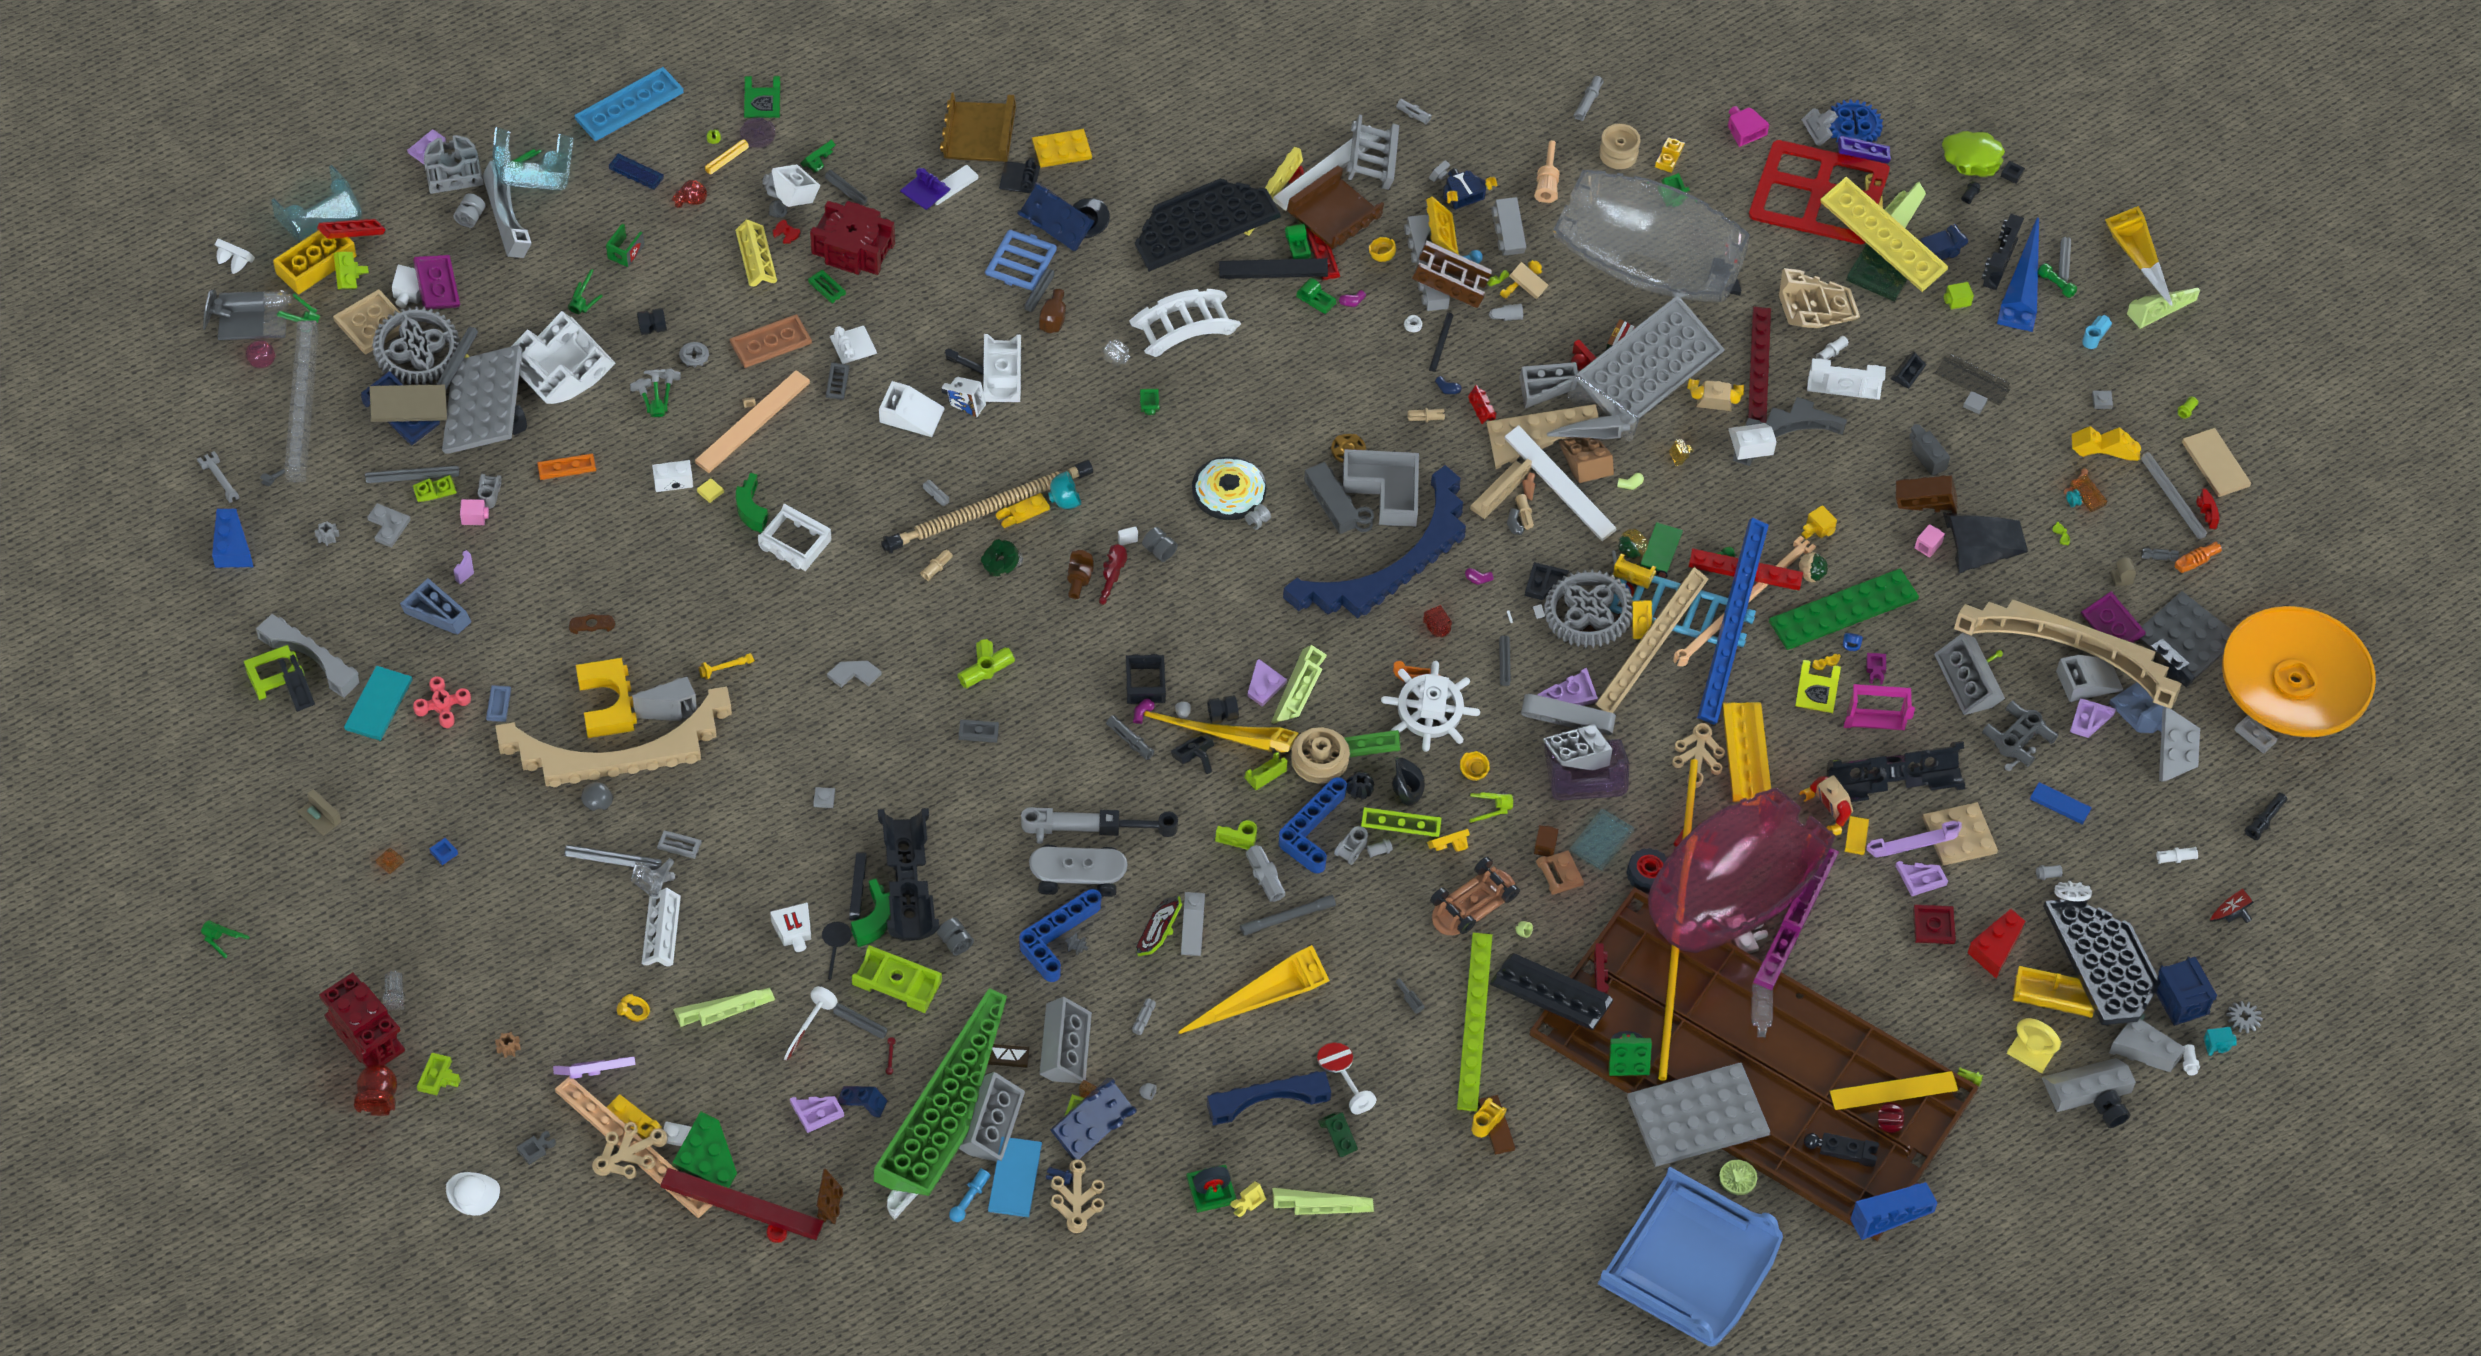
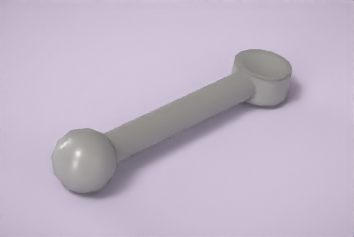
M2030 747L2027 752L2029 754H2034L2036 752V748ZM2016 759L2011 764L2007 763L2005 769L2011 771L2012 767L2020 761Z

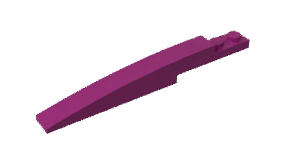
M1824 844L1820 845L1753 983L1772 991L1839 851Z

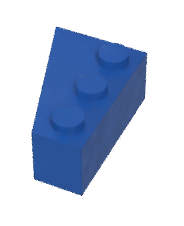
M236 508L217 509L212 551L215 568L254 567Z

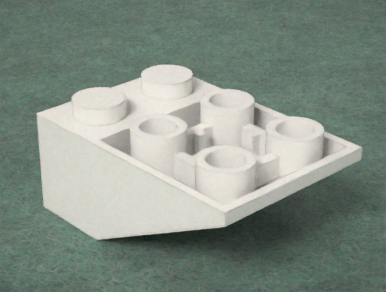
M892 381L879 408V420L883 424L932 437L945 408L912 387Z

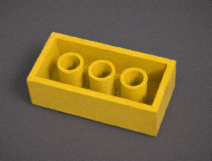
M318 230L273 260L275 272L299 295L336 271L334 253L353 252V257H357L354 242L348 237L327 239Z

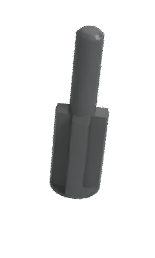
M1397 979L1396 983L1405 994L1404 999L1415 1014L1421 1012L1425 1008L1414 991H1409L1403 981Z

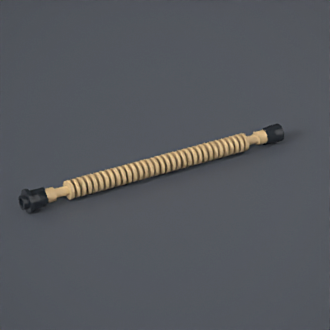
M1085 460L1075 464V467L1069 468L1068 472L1072 479L1082 478L1093 474V467L1089 460ZM1058 471L1046 475V477L1033 480V482L1020 485V487L1018 486L1007 490V492L994 495V497L976 502L972 506L963 507L959 511L956 510L950 512V514L937 517V519L930 520L928 523L919 524V526H915V530L912 532L883 536V541H881L882 548L885 552L888 551L889 554H892L894 550L902 548L904 544L909 543L912 539L918 537L919 540H922L941 531L943 532L945 529L948 530L985 514L987 515L989 512L992 513L1002 509V507L1005 508L1015 504V502L1018 503L1028 499V497L1030 498L1039 493L1049 491L1051 481L1060 473Z

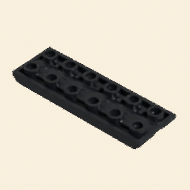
M1511 953L1490 982V985L1590 1030H1594L1613 1002V999L1608 994L1515 953Z

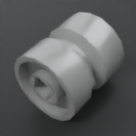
M466 194L453 215L455 221L469 228L474 227L486 207L485 202L475 194Z

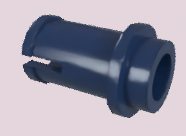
M1052 1167L1048 1168L1047 1173L1049 1175H1046L1047 1180L1060 1176L1064 1180V1186L1071 1185L1073 1173H1070L1069 1170L1062 1171Z

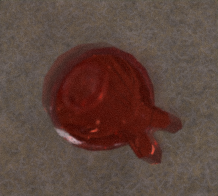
M688 180L680 190H677L672 201H675V207L682 208L684 202L693 205L702 204L706 201L707 191L702 183Z

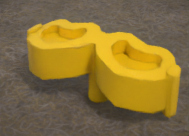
M1834 654L1833 656H1827L1825 659L1814 660L1812 667L1816 670H1823L1826 664L1836 666L1841 655Z

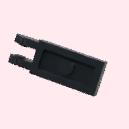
M293 654L290 656V661L293 664L294 671L288 673L283 659L278 660L293 705L298 712L315 705L303 671Z

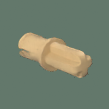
M1425 408L1424 410H1409L1407 418L1408 421L1428 422L1430 420H1444L1445 414H1443L1444 409L1428 410V408Z
M1520 494L1515 499L1518 510H1520L1518 516L1521 518L1522 526L1529 530L1534 526L1531 516L1532 509L1528 505L1527 496Z
M947 549L944 550L920 572L921 576L930 581L938 571L943 570V566L952 558V553Z

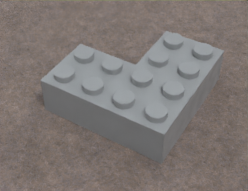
M1345 449L1343 491L1345 493L1380 494L1379 525L1416 527L1418 516L1419 453Z

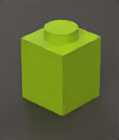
M1968 282L1947 286L1946 293H1944V301L1946 304H1949L1951 310L1972 305L1974 295Z

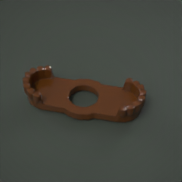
M590 614L571 619L569 630L573 634H578V631L587 630L593 632L598 629H606L609 632L614 629L615 621L610 615ZM589 619H595L597 624L589 627L586 622Z

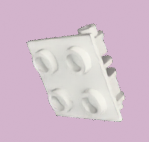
M838 326L835 328L834 335L830 336L842 364L877 354L864 326L848 331Z

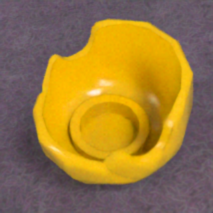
M1379 237L1373 240L1369 245L1371 257L1378 262L1391 260L1396 253L1394 240H1390L1387 237Z
M1478 751L1466 752L1460 760V770L1467 779L1477 781L1483 779L1490 770L1489 761L1484 754Z

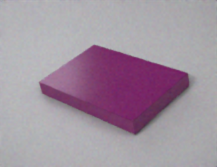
M450 255L414 257L413 262L423 307L426 310L431 308L460 307Z
M2112 591L2080 612L2093 629L2134 643L2146 634L2144 629Z

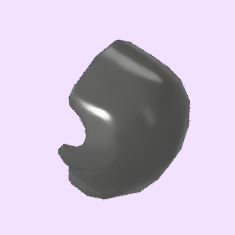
M592 782L583 788L581 800L583 805L592 811L596 809L605 810L612 804L613 795L607 785L601 782Z

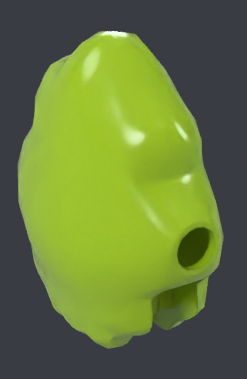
M1962 131L1945 137L1942 142L1946 161L1953 164L1964 175L1994 176L2003 164L2002 156L2005 150L2001 142L1995 140L1989 133Z

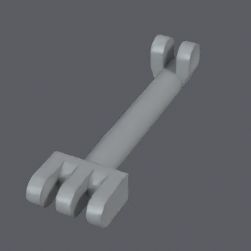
M215 451L210 452L212 458L208 454L204 455L206 461H203L201 457L197 458L203 470L210 468L226 491L225 496L229 503L233 502V497L236 500L239 499L236 490L232 488L216 465L220 463V460Z

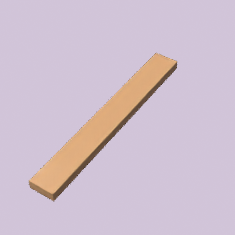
M797 370L794 371L695 459V464L710 473L809 385L810 380Z

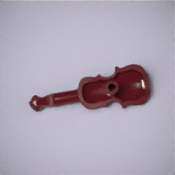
M1119 544L1110 547L1109 554H1107L1109 561L1103 563L1105 568L1103 575L1107 581L1099 598V603L1102 605L1107 603V597L1111 594L1114 582L1118 581L1120 569L1124 567L1127 561V551Z

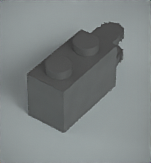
M1918 424L1911 427L1912 432L1909 435L1913 443L1911 450L1931 476L1947 470L1950 460L1948 453L1931 431L1926 432L1922 426Z

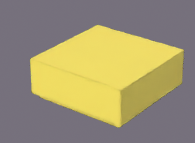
M709 479L697 488V492L711 503L724 493V489L713 479Z

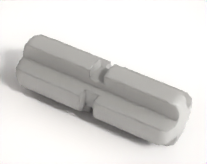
M931 480L923 483V489L931 496H934V499L941 506H945L950 502V498L942 490H938L939 488Z

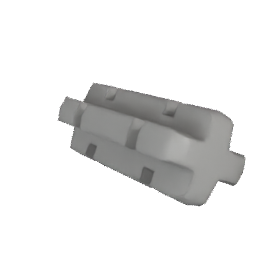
M1149 998L1145 1000L1144 1006L1141 1008L1132 1027L1133 1033L1137 1035L1143 1033L1144 1027L1147 1025L1152 1014L1151 1012L1156 1006L1154 1000Z

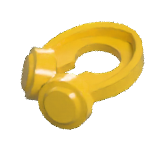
M633 994L622 997L621 1002L617 1006V1014L619 1016L625 1015L632 1021H642L648 1017L650 1012L647 1002ZM627 1004L642 1007V1015L637 1016L633 1014L632 1009L627 1007Z

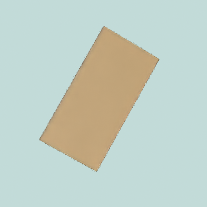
M2215 428L2183 438V445L2217 497L2250 487V480Z

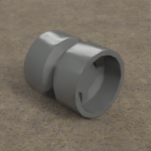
M1155 527L1145 535L1142 545L1149 552H1153V555L1161 562H1165L1174 555L1178 544L1170 537H1166L1167 534L1159 527Z
M957 918L945 921L937 931V935L944 943H947L948 949L954 956L960 955L973 945V937L967 930H964V926Z

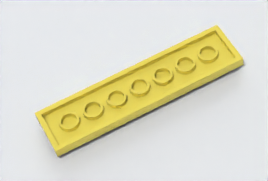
M1845 177L1821 198V203L1921 292L1948 270V266L1849 178Z

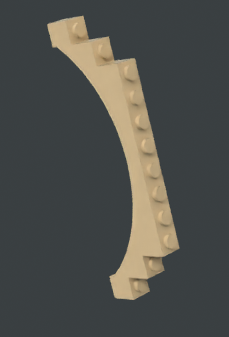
M2013 599L2007 608L1988 602L1986 607L1980 610L1965 604L1958 614L1954 627L1955 630L1971 636L1975 633L1985 632L2016 633L2045 638L2078 648L2117 667L2139 683L2153 698V703L2170 709L2173 707L2182 683L2166 678L2169 667L2153 662L2156 651Z
M727 686L709 689L708 696L692 716L668 734L638 747L603 753L570 751L548 745L518 729L515 726V722L495 725L500 754L511 755L520 751L523 770L534 771L543 767L546 786L558 787L564 783L576 784L581 780H598L600 777L605 776L616 777L622 773L634 774L640 770H656L658 767L663 766L674 767L681 763L693 764L701 760L698 741H710L712 738L717 737L714 718L724 719L732 715Z

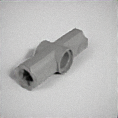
M1255 845L1250 847L1246 851V857L1253 868L1254 877L1259 881L1258 885H1262L1269 901L1281 900L1285 896V891L1278 879L1275 865L1269 862L1261 846Z

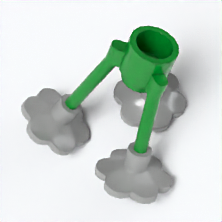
M673 369L644 371V374L651 375L652 382H654L655 400H652L650 404L646 395V388L651 386L650 378H641L631 383L630 390L640 392L646 404L647 413H650L651 417H663L665 412H668L667 403L670 386L674 380H680L681 373ZM659 377L665 379L666 384L663 403L659 399Z

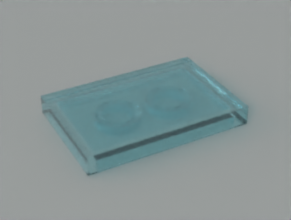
M1601 809L1572 845L1570 852L1603 871L1634 832L1635 828L1606 810Z

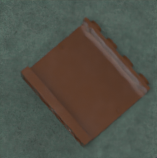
M1339 165L1291 197L1286 210L1332 249L1338 245L1341 246L1349 237H1354L1359 230L1368 227L1374 219L1378 220L1382 216L1384 203L1381 202L1374 207L1341 179L1343 169Z

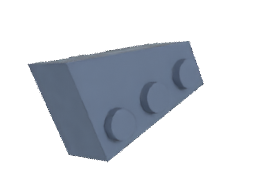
M428 578L400 603L405 614L456 635L471 623L467 612Z

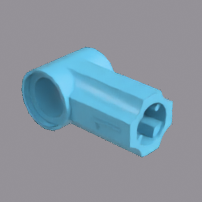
M2105 315L2098 316L2092 325L2086 328L2082 344L2086 348L2094 349L2098 346L2099 341L2112 325L2109 317Z

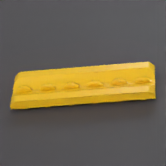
M1722 703L1733 802L1771 801L1772 791L1761 703Z

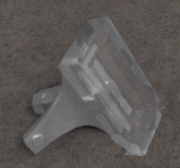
M669 858L656 870H651L642 862H636L631 881L650 896L658 897L663 883L674 881L675 874L669 872L674 861Z

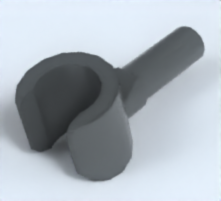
M283 468L272 475L263 473L260 477L263 479L261 483L271 486L277 477L286 473V470Z

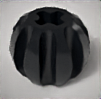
M1354 772L1346 781L1347 793L1351 794V797L1354 799L1361 798V800H1364L1367 796H1371L1374 791V780L1366 772Z

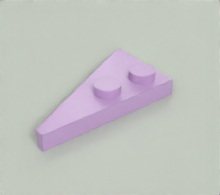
M625 1057L609 1061L600 1060L575 1063L571 1065L572 1067L558 1065L553 1066L554 1074L570 1075V1079L581 1078L583 1073H588L589 1076L599 1075L601 1070L635 1065V1058Z

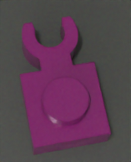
M1867 653L1866 673H1871L1869 677L1870 684H1873L1874 678L1880 680V685L1883 684L1884 674L1886 673V654Z

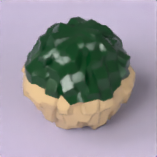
M1807 553L1801 557L1799 571L1803 572L1802 578L1806 581H1820L1827 574L1828 564L1826 559L1817 553Z

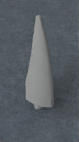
M1619 415L1604 416L1560 427L1548 432L1547 436L1594 439L1621 438V431L1630 430V424H1621Z

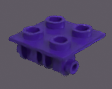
M918 168L916 170L917 177L902 188L900 192L927 210L951 189L944 182L939 181L932 173L929 174L925 168Z

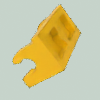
M1620 554L1614 565L1613 575L1648 589L1656 574V567L1652 566L1650 570L1626 561L1624 559L1625 555Z

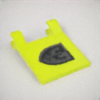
M1803 660L1795 706L1833 713L1841 667L1833 666L1831 678L1809 674L1811 662Z

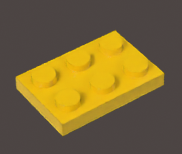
M1084 129L1032 137L1040 168L1092 159Z
M1434 197L1426 199V210L1429 215L1428 224L1431 228V241L1440 247L1458 254L1452 212Z

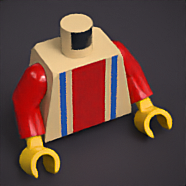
M1834 775L1831 777L1820 776L1809 788L1800 791L1799 795L1805 793L1806 799L1804 802L1814 798L1816 793L1835 819L1836 824L1829 825L1826 828L1827 832L1832 830L1831 837L1842 833L1841 826H1844L1853 812L1848 793Z

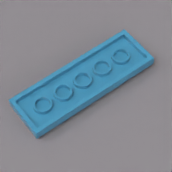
M661 67L577 113L575 120L594 141H597L683 94V88L664 67Z

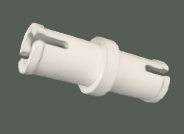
M1841 336L1833 343L1827 344L1824 350L1816 354V359L1828 360L1832 356H1837L1840 350L1848 346L1847 338Z
M2176 847L2173 850L2157 851L2158 864L2174 861L2180 863L2182 860L2198 859L2197 848L2179 849Z

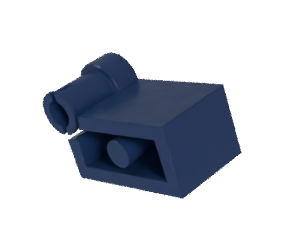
M1953 224V226L1950 225L1947 228V232L1944 230L1921 238L1920 242L1939 259L1943 260L1949 257L1954 258L1960 254L1961 248L1968 243V238L1965 234L1961 233L1956 224Z

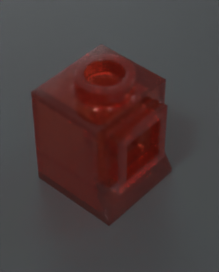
M1441 605L1424 612L1423 623L1426 624L1433 636L1445 637L1451 632L1452 621Z

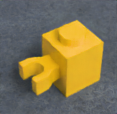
M1822 505L1808 514L1806 525L1803 526L1805 531L1801 535L1805 539H1808L1814 533L1820 538L1826 535L1831 536L1836 530L1837 519Z

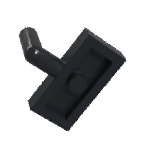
M1201 732L1171 750L1172 757L1182 764L1198 756L1202 761L1205 773H1212V767L1205 752L1213 747L1214 743L1213 739Z

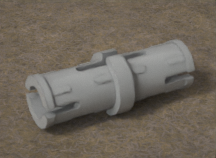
M1402 98L1396 105L1397 109L1408 114L1410 118L1414 117L1424 124L1431 120V114L1419 109L1418 105H1412Z

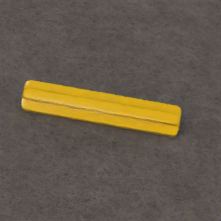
M742 139L708 163L705 166V171L710 175L748 149V142Z

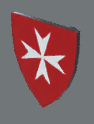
M2241 889L2220 905L2210 918V922L2226 918L2228 923L2241 916L2245 923H2248L2252 918L2245 908L2254 902L2244 889Z

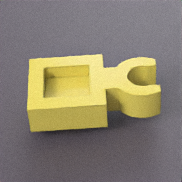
M1255 1181L1240 1193L1242 1198L1233 1200L1230 1205L1235 1209L1238 1208L1233 1212L1238 1217L1243 1216L1246 1209L1252 1211L1266 1200L1261 1185Z

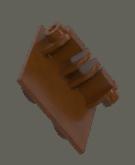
M823 1169L816 1205L819 1208L817 1217L823 1220L824 1223L830 1220L833 1224H836V1219L840 1214L839 1204L840 1198L843 1197V1188L826 1169Z

